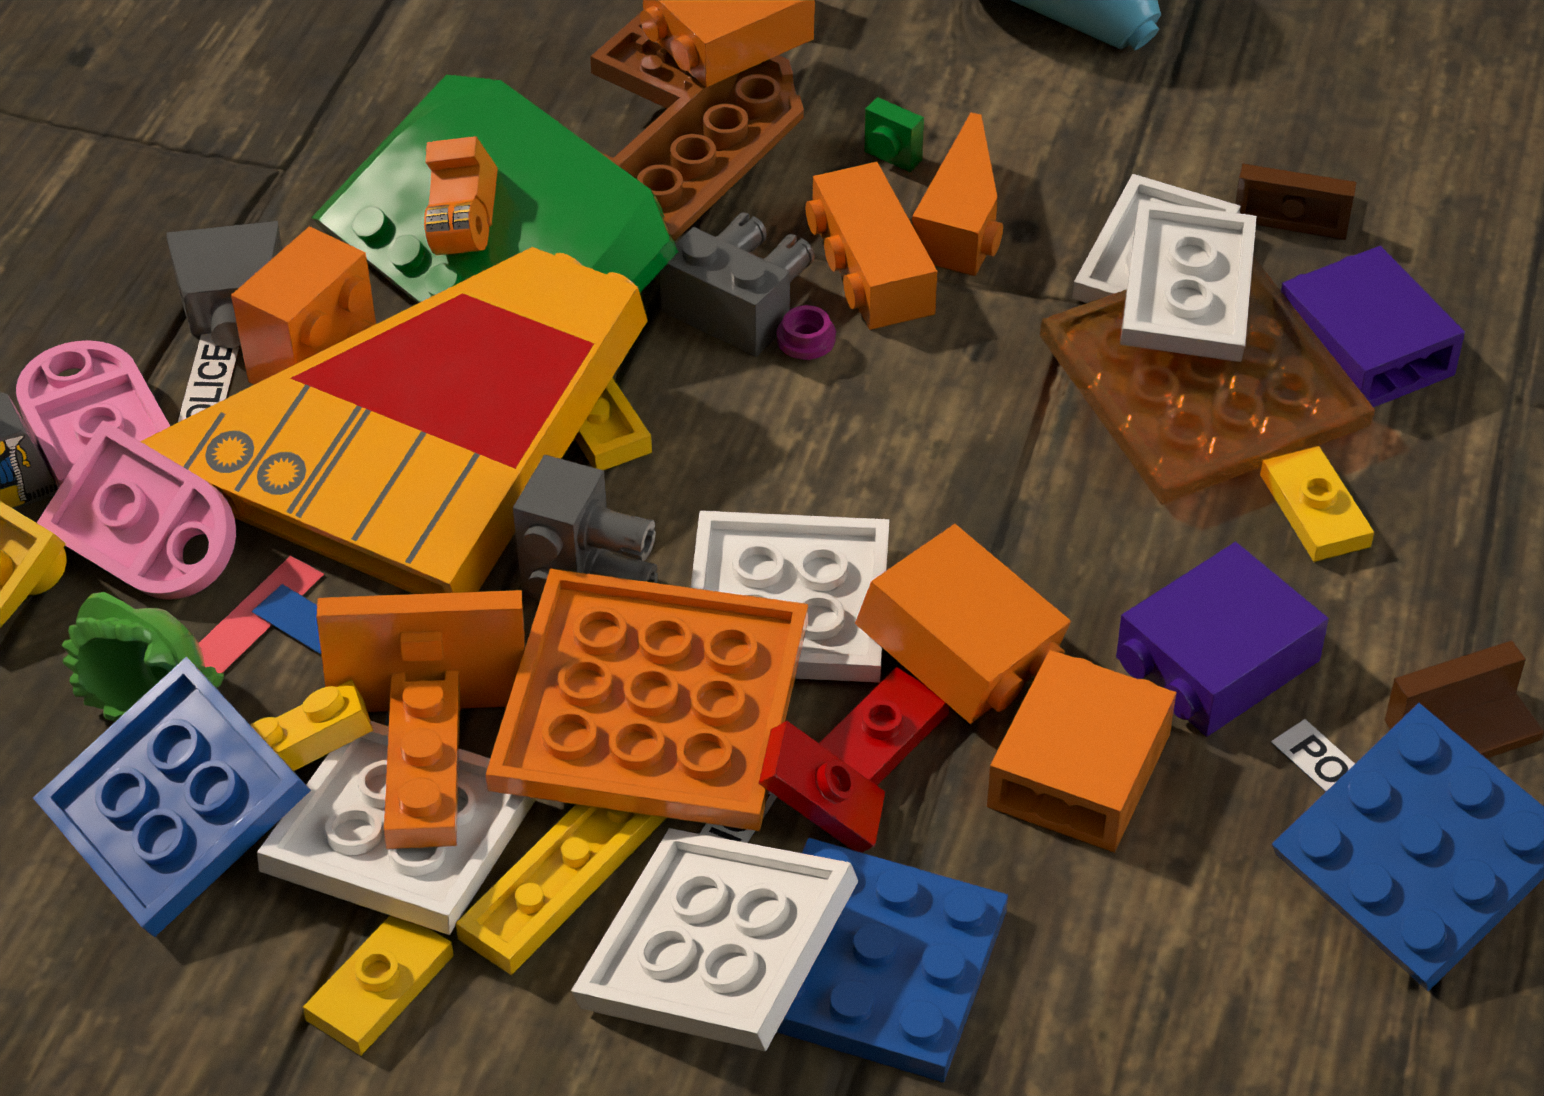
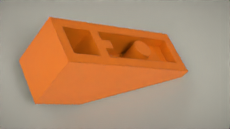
M971 112L914 212L912 226L935 266L976 276L986 256H995L1002 239L1003 223L996 221L997 192L982 115Z

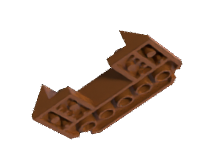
M640 13L590 56L591 74L667 108L614 158L604 153L602 154L652 190L660 203L665 216L663 217L674 242L804 118V108L800 95H797L795 91L793 71L789 59L778 55L711 86L704 87L691 73L682 70L677 65L675 59L657 42L651 41L646 36L640 22Z

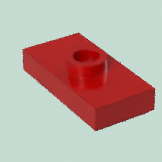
M896 667L819 744L878 786L949 714V705L925 684Z
M785 721L772 728L758 784L851 850L863 853L875 847L885 791L789 721Z

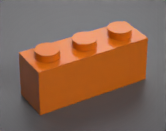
M878 162L813 176V200L806 202V217L809 228L814 235H821L830 269L833 272H840L843 278L847 302L851 309H859L869 330L935 315L937 270Z

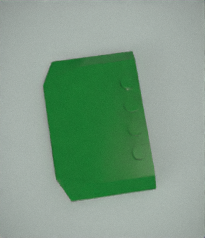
M447 74L311 217L328 235L366 252L367 263L416 303H420L531 247L553 255L556 253L567 254L580 262L582 266L604 274L610 272L621 274L638 286L639 292L652 281L678 252L663 218L665 216L660 203L650 188L502 80ZM477 136L498 167L492 226L489 227L487 246L481 251L436 256L428 245L424 228L425 209L429 205L431 169L425 162L427 142Z

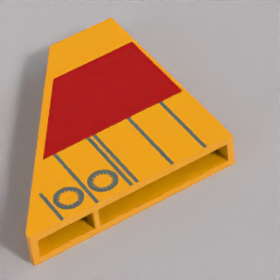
M531 247L140 442L215 487L226 498L233 511L234 518L413 594L478 592L515 533L513 507L544 455L559 459L563 457L647 323V317L638 286L625 276L614 272L604 274L582 266L580 262L567 254L556 253L553 255Z

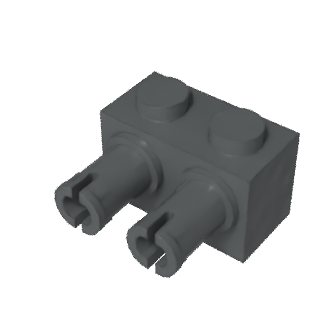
M745 212L738 214L731 224L716 237L693 227L675 244L678 252L659 272L661 311L757 357L777 337V328L781 321H783L784 315L790 310V282L813 263L814 251L806 240L801 238L797 242L796 235L788 234L766 258L762 259L751 254V251H754L766 240L767 233L766 228L758 218L753 216L749 220V214Z
M544 455L513 507L522 595L540 601L550 569L657 583V565L645 562L655 541L656 530H654V520L637 516L633 517L608 509L603 470ZM610 551L617 552V553H621V554H624L625 556H628V557H631V558H635V559H637V560L630 559V558H627V557H623V556H620V555H616V554H614V553H612V552H610Z

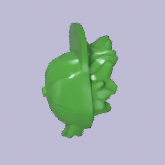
M106 592L93 593L86 599L79 609L76 625L69 627L68 632L71 639L65 640L62 644L68 653L63 659V664L74 672L69 681L73 686V694L75 697L84 698V705L103 709L105 719L117 721L185 657L216 688L224 680V674L217 673L214 667H205L202 650L196 638L169 612L159 608L134 609Z

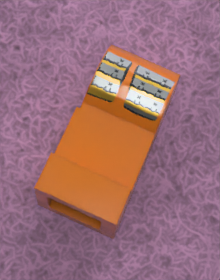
M477 136L427 142L425 162L431 169L429 205L425 209L424 228L431 251L437 256L484 250L488 243L489 227L492 226L498 167Z

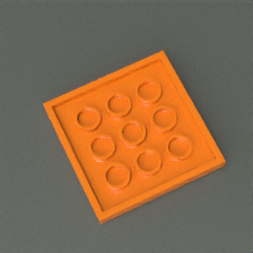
M550 569L486 771L487 790L760 831L769 791L758 783L770 731L786 720L808 624V604Z

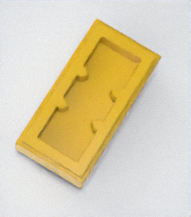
M1320 446L1262 461L1260 476L1313 562L1371 547L1374 536L1373 529Z
M390 915L303 1006L306 1021L362 1056L454 956L452 942L430 928Z

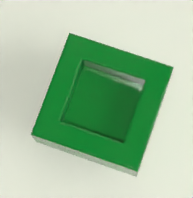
M877 97L865 108L864 152L911 172L923 159L924 117Z

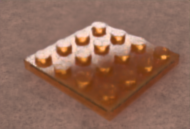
M1254 256L1246 341L1241 362L1120 345L1127 289L1044 318L1041 322L1040 337L1161 505L1262 467V461L1265 459L1316 447L1371 426L1375 413L1374 407Z

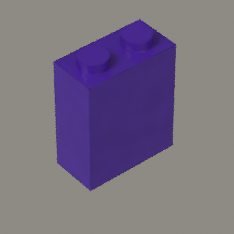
M1381 246L1356 255L1347 256L1341 261L1306 274L1297 275L1291 280L1283 282L1275 327L1355 414L1454 376L1465 331Z
M1235 541L1123 613L1120 620L1116 658L1120 660L1123 668L1133 678L1148 680L1157 686L1177 692L1173 714L1182 720H1188L1203 735L1208 737L1319 662L1329 618Z

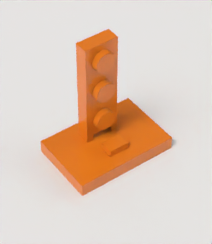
M522 590L318 598L316 618L325 687H337L352 679L364 700L367 712L390 711L384 816L386 849L457 846L460 708L507 707L525 650Z

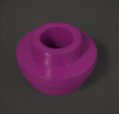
M804 305L792 308L784 315L783 321H781L777 328V344L785 354L797 359L810 360L822 357L832 350L836 342V330L828 314L815 306Z

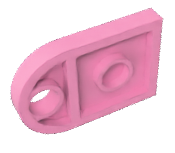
M89 340L74 341L50 348L31 360L23 369L17 381L16 395L23 419L58 488L103 420L138 441H142L170 427L132 357L121 348L109 343ZM68 369H82L72 376H57Z
M104 420L37 521L39 525L62 539L66 543L65 546L139 591L155 598L169 600L194 595L214 582L228 564L236 539L234 514L221 492L201 477ZM196 535H207L209 548L205 557L196 564L186 565L183 560V549L186 543Z

